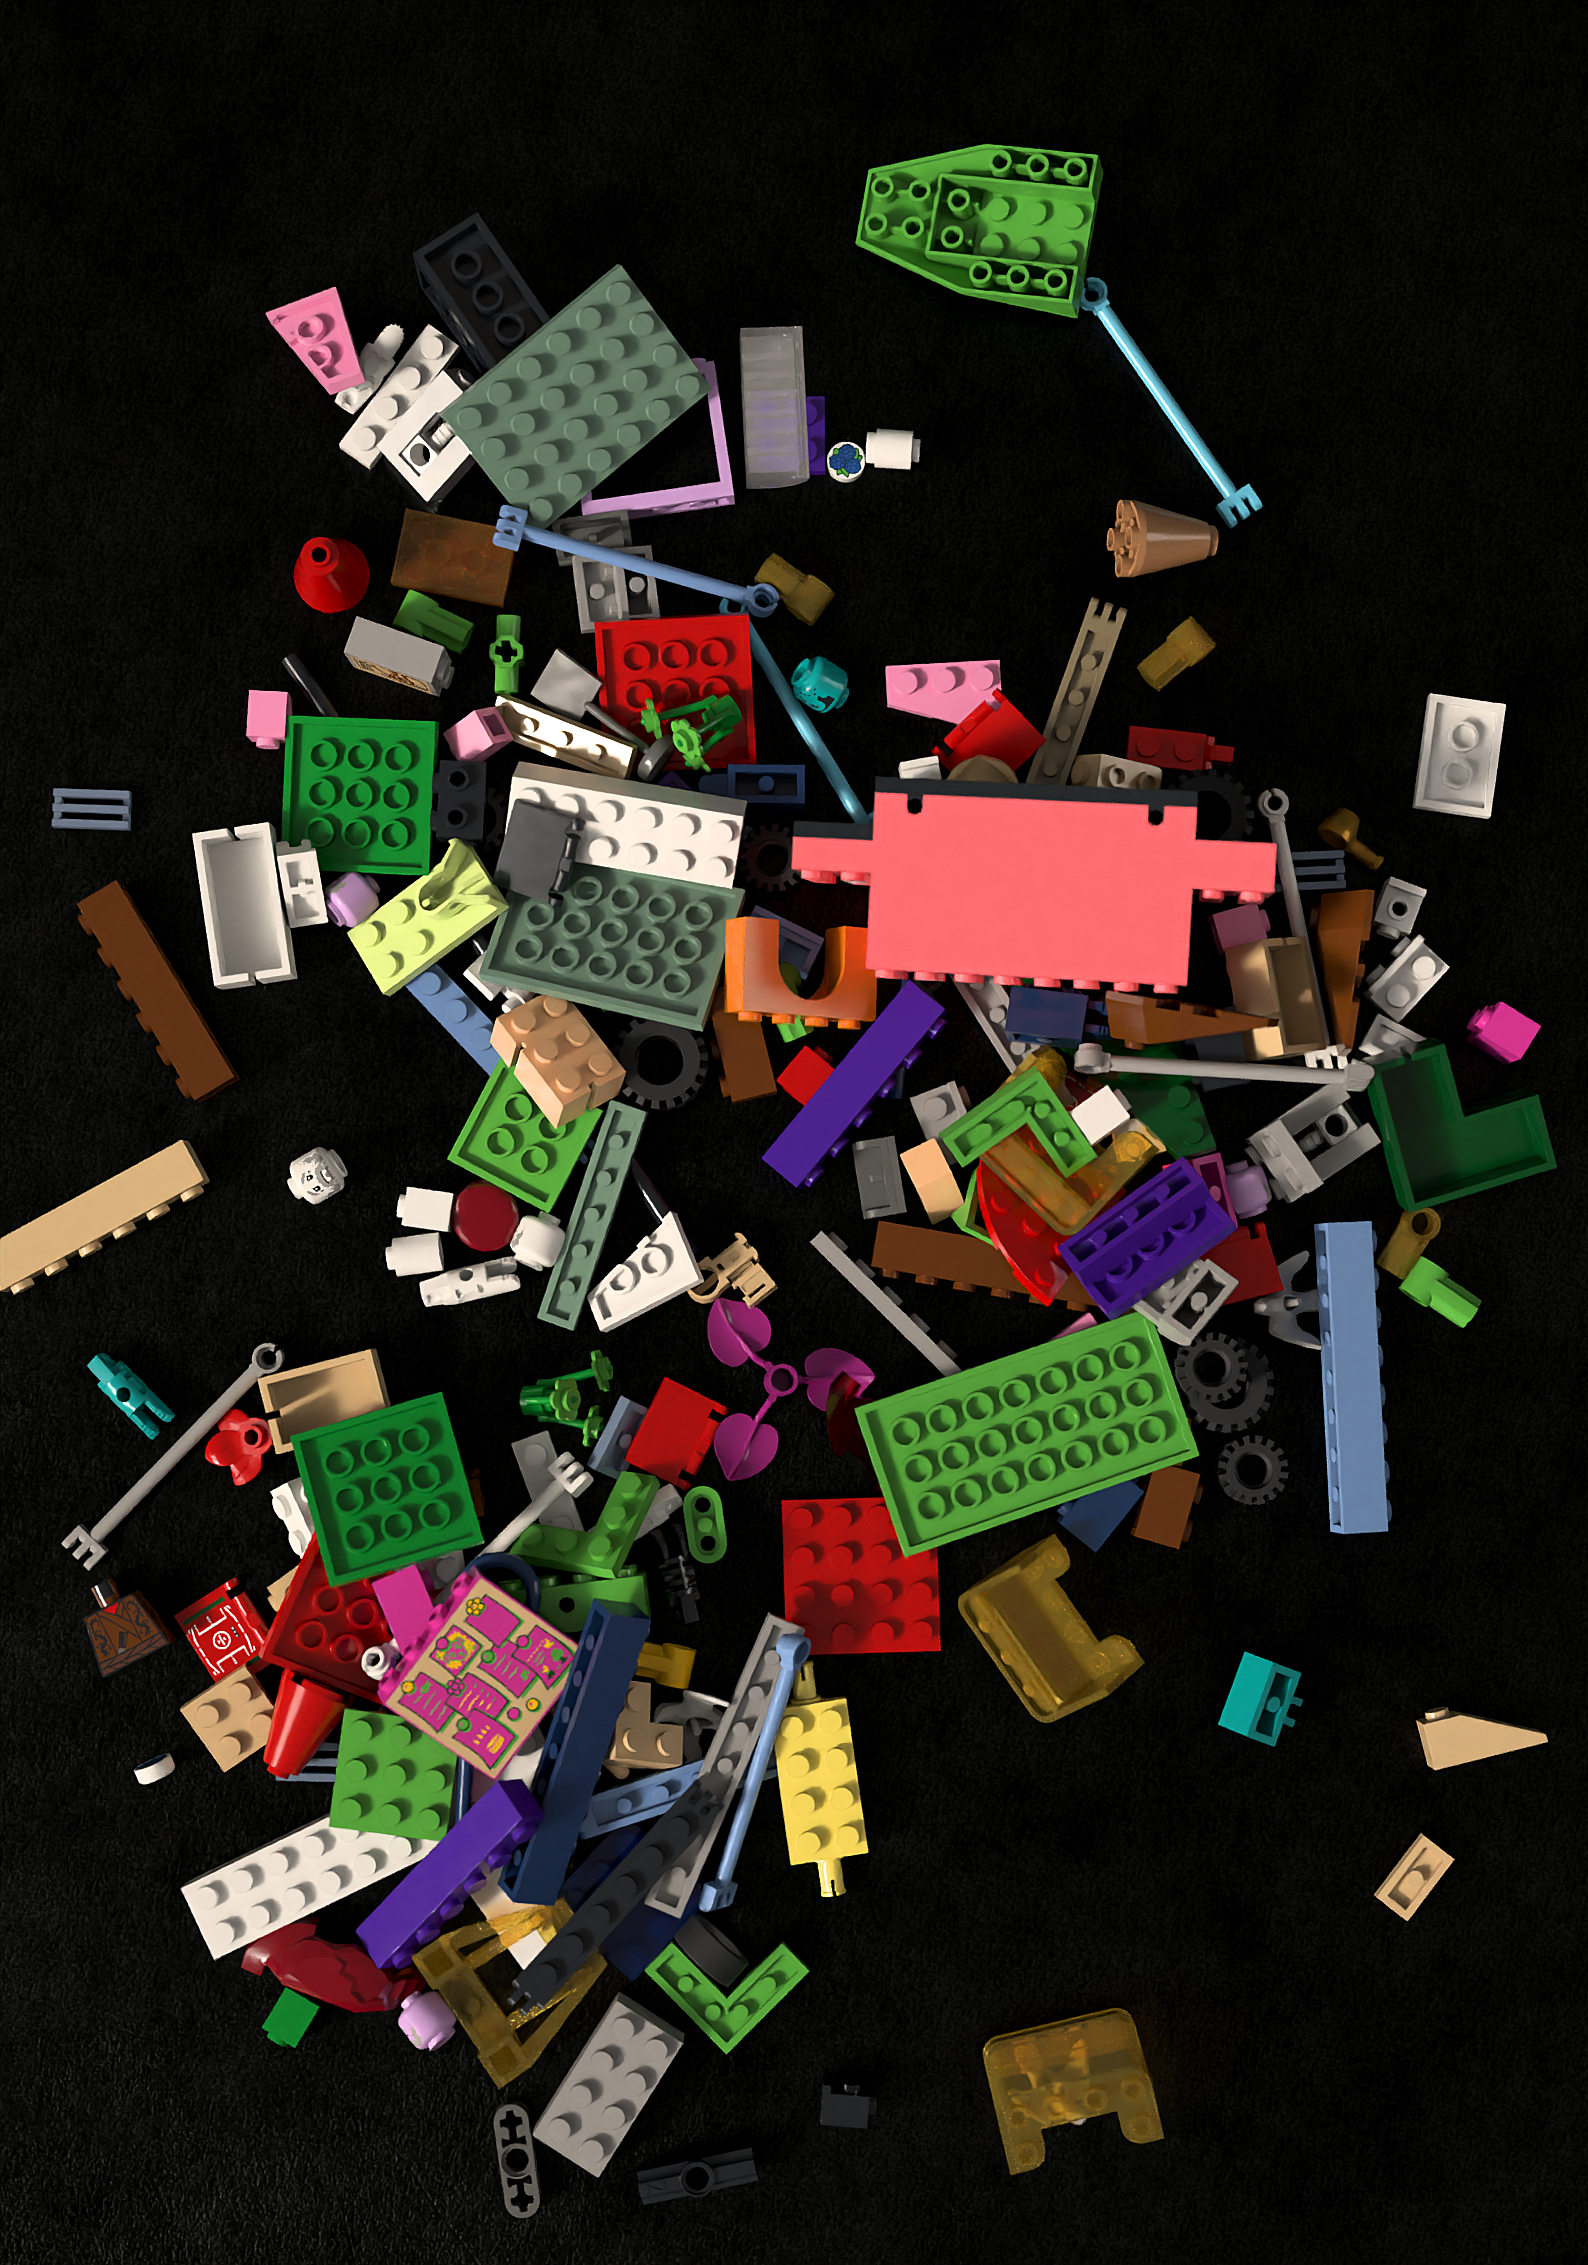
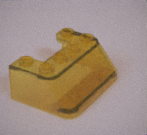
M1046 1043L1031 1052L997 1091L1035 1065L1053 1092H1055L1067 1077L1066 1062ZM1025 1123L981 1154L979 1158L1056 1232L1063 1235H1074L1082 1230L1121 1192L1160 1149L1142 1133L1127 1131L1118 1136L1107 1149L1099 1143L1093 1146L1092 1149L1097 1154V1157L1065 1178L1031 1128Z
M1055 1534L1014 1556L970 1587L958 1599V1608L963 1618L1030 1714L1043 1723H1051L1108 1696L1144 1664L1133 1644L1121 1636L1112 1635L1099 1642L1088 1624L1073 1606L1065 1591L1059 1586L1055 1579L1069 1569L1070 1558L1066 1548Z
M1111 2008L995 2036L985 2044L983 2060L1011 2175L1033 2170L1043 2162L1045 2146L1041 2129L1117 2111L1122 2132L1130 2141L1146 2143L1164 2138L1137 2028L1132 2016L1127 2011L1120 2008Z

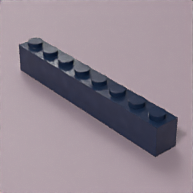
M599 1598L593 1599L529 1789L546 1817L535 1827L536 1833L526 1842L519 1844L511 1852L512 1858L503 1866L497 1883L513 1903L554 1906L557 1895L563 1888L565 1872L570 1857L576 1850L577 1837L582 1822L588 1815L589 1802L594 1787L600 1780L601 1767L606 1752L611 1747L614 1728L619 1714L624 1709L625 1696L631 1679L636 1674L637 1661L643 1643L647 1640L650 1633L651 1619L635 1603Z

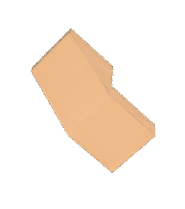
M935 1138L899 1155L932 1225L950 1217L954 1211L965 1203Z

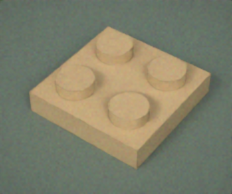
M245 1663L181 1706L180 1710L222 1770L226 1772L266 1745L275 1703L247 1663Z

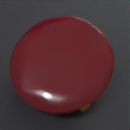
M476 1180L466 1186L457 1196L451 1210V1221L461 1241L470 1248L483 1252L494 1251L507 1245L512 1240L519 1225V1212L516 1201L508 1191L487 1180Z

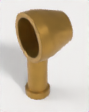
M1338 809L1320 824L1317 829L1318 836L1332 848L1351 853L1373 873L1382 864L1384 857L1380 854L1377 855L1356 839L1360 822L1359 818L1348 809Z

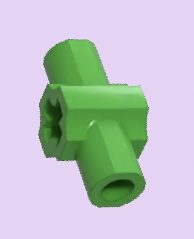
M497 616L496 642L490 644L489 651L490 659L493 665H495V693L519 694V668L526 664V652L523 645L520 644V616ZM510 647L517 656H511V662H504L499 653L505 654L504 649Z

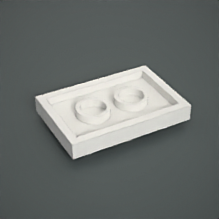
M1432 693L1428 695L1412 808L1484 819L1491 817L1506 704Z

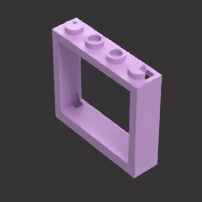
M704 358L691 359L712 388L707 393L720 482L600 500H592V493L590 491L580 499L583 516L627 509L630 520L735 504L714 361L706 362Z

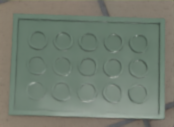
M617 264L439 412V414L512 507L528 511L525 524L546 529L712 390V388L624 268Z
M576 861L574 862L567 890L560 892L552 887L550 888V893H557L564 897L561 907L552 906L547 902L508 889L505 900L509 908L498 917L479 971L481 980L703 1032L725 964L726 920L740 918L746 899L744 889L736 887L726 888Z

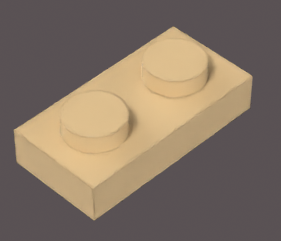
M1420 1833L1374 1895L1408 1921L1455 1859Z

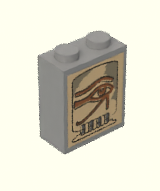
M356 616L344 649V654L353 667L438 697L442 688H449L455 668L450 666L452 661L444 646Z

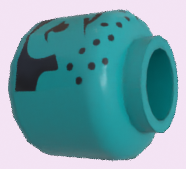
M816 656L810 660L808 658L804 659L792 675L791 684L794 685V696L819 713L828 712L834 707L840 708L849 695V689L846 688L848 683L847 673L822 656Z

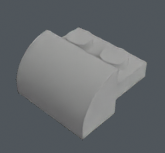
M651 545L613 548L617 551L653 561ZM579 555L572 557L581 634L595 632V620L660 617L655 577Z
M1198 1258L1132 1307L1157 1325V1331L1178 1344L1189 1346L1236 1289L1239 1281L1209 1259L1204 1262Z

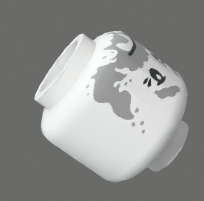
M317 1147L291 1163L290 1173L292 1177L287 1182L297 1199L304 1197L310 1203L318 1204L343 1189L347 1170L334 1150L327 1151L322 1147Z
M540 1211L538 1217L532 1215L524 1216L510 1243L511 1249L516 1253L514 1259L538 1271H542L543 1267L554 1266L565 1240V1232L558 1227L561 1220L543 1211Z

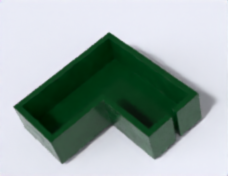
M1434 1037L1400 1047L1401 1054L1394 1050H1389L1359 1060L1361 1065H1369L1374 1070V1076L1368 1084L1367 1090L1398 1204L1409 1213L1557 1168L1537 1093L1524 1087L1461 1107L1445 1044Z

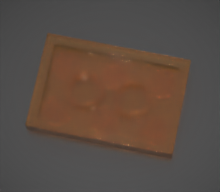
M406 508L391 584L393 586L504 608L515 551L497 546L492 542L494 533L499 532L496 526Z

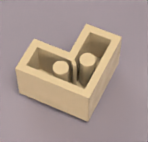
M630 1682L625 1696L624 1709L619 1714L613 1731V1741L611 1747L606 1752L602 1765L653 1771L682 1765L683 1726L650 1722L651 1683Z

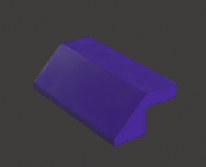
M1182 1156L1059 1245L1057 1249L1090 1297L1112 1321L1235 1232L1237 1228L1234 1221L1211 1197L1205 1180Z

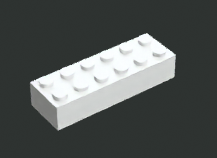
M519 761L512 777L506 830L514 801L519 799L570 817L581 818L586 822L583 831H575L570 827L567 828V833H574L581 837L575 859L576 862L732 888L736 874L747 801Z

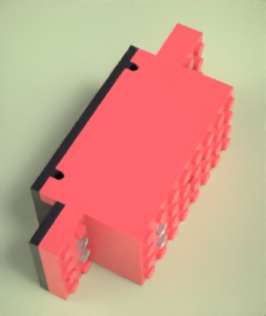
M876 777L874 825L794 821L792 869L801 872V878L813 881V883L836 884L837 877H841V880L851 883V885L870 886L866 969L875 970V977L908 980V972H915V979L946 982V974H954V981L984 984L985 976L994 977L995 984L1018 986L1023 985V978L1034 979V986L1061 988L1062 980L1074 981V988L1100 990V982L1114 983L1115 991L1139 992V984L1154 985V993L1178 994V986H1187L1192 894L1199 895L1198 902L1222 903L1224 896H1238L1237 904L1261 905L1265 898H1269L1274 893L1277 844L1195 840L1198 791ZM1153 819H1159L1162 821V824L1153 826L1149 822Z

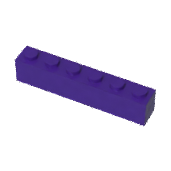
M909 980L763 1155L762 1159L796 1188L802 1189L805 1184L809 1188L814 1185L824 1172V1169L820 1167L829 1155L833 1158L838 1156L849 1142L845 1137L854 1125L858 1128L862 1127L872 1115L873 1110L870 1106L877 1097L880 1096L884 1099L889 1095L898 1083L894 1078L903 1066L907 1069L911 1068L923 1053L919 1047L929 1036L933 1040L947 1024V1021L943 1019L947 1015V1011Z
M522 1779L497 1780L356 1929L357 1935L378 1969L395 1966L397 1969H400L413 1962L417 1957L416 1952L419 1948L437 1937L440 1933L439 1928L447 1919L460 1913L464 1908V1901L471 1894L485 1887L488 1883L487 1877L495 1869L509 1862L512 1858L511 1852L519 1844L526 1842L536 1833L535 1827L546 1815Z

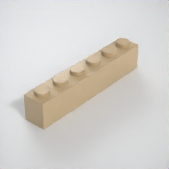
M180 1140L0 1238V1292L12 1290L14 1295L21 1293L35 1284L33 1278L44 1272L51 1276L68 1267L69 1265L66 1260L79 1253L84 1258L100 1250L103 1247L100 1243L102 1240L114 1235L115 1239H119L137 1229L134 1223L146 1216L151 1221L170 1211L168 1204L179 1198H182L183 1202H187L201 1195L204 1192L202 1186L209 1183L210 1180L189 1141Z

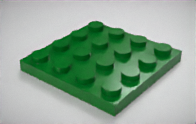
M287 715L281 842L287 841L289 847H298L302 845L301 841L303 839L309 840L311 847L316 850L319 871L428 876L430 870L433 869L435 832L430 831V813L432 808L436 809V794L432 793L433 771L437 770L439 722Z
M442 1391L290 1436L328 1581L332 1589L485 1543Z

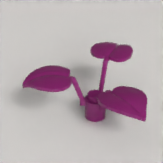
M725 1298L716 1299L711 1308L707 1326L708 1340L714 1355L721 1362L731 1367L742 1365L750 1357L755 1363L766 1369L767 1372L763 1382L766 1391L769 1393L767 1400L756 1414L754 1420L744 1413L732 1414L723 1419L716 1430L714 1448L725 1477L730 1481L749 1478L763 1470L774 1458L779 1444L778 1433L772 1426L760 1423L777 1397H784L792 1393L798 1384H809L807 1395L810 1402L820 1410L826 1411L830 1383L842 1370L861 1384L857 1393L858 1396L874 1380V1373L859 1358L836 1348H822L814 1351L806 1358L805 1371L808 1377L798 1375L796 1370L787 1364L773 1366L771 1362H767L756 1354V1352L763 1350L768 1345L771 1338V1325L767 1316L757 1307L750 1310L744 1302Z

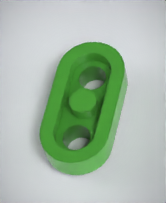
M705 1485L694 1487L687 1493L683 1502L689 1550L696 1560L702 1563H714L723 1557L727 1549L722 1500L718 1492L712 1487ZM701 1497L707 1498L710 1502L709 1510L706 1512L697 1510L695 1506L697 1499ZM705 1536H711L715 1539L716 1545L711 1550H705L701 1546V1539Z

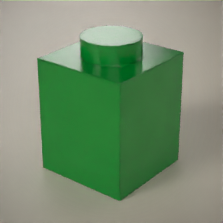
M286 1987L262 2028L268 2031L267 2036L276 2044L287 2047L289 2044L295 2048L324 2001Z

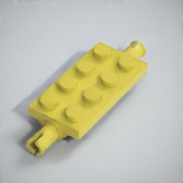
M805 1661L802 1664L803 1678H801V1671L796 1673L792 1686L794 1698L790 1700L791 1703L786 1705L774 1742V1752L791 1865L808 1862L818 1863L821 1896L832 1897L831 1880H833L834 1891L837 1896L846 1893L840 1859L845 1856L868 1853L846 1697L828 1699L817 1695L813 1661Z

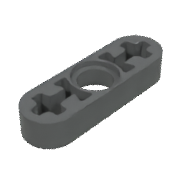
M508 2100L499 2106L494 2117L504 2200L510 2214L517 2218H527L537 2211L541 2201V2188L531 2118L525 2104L518 2100ZM509 2110L514 2111L515 2117H522L516 2128L517 2138L525 2135L526 2140L513 2139L504 2143L503 2139L510 2140L511 2137L509 2123H502V2119L506 2118ZM519 2148L527 2153L529 2162L524 2168L514 2169L508 2164L506 2156L512 2149ZM530 2174L532 2179L525 2178L524 2188L526 2195H533V2198L529 2199L527 2207H522L521 2202L518 2200L514 2201L513 2198L518 2194V2179ZM509 2178L517 2179V2180H514L513 2182H510V2181H509Z

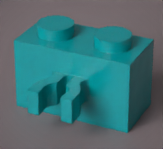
M1244 1652L1218 1725L1275 1747L1282 1725L1285 1724L1293 1727L1296 1720L1286 1715L1290 1704L1301 1707L1303 1699L1293 1696L1301 1673Z

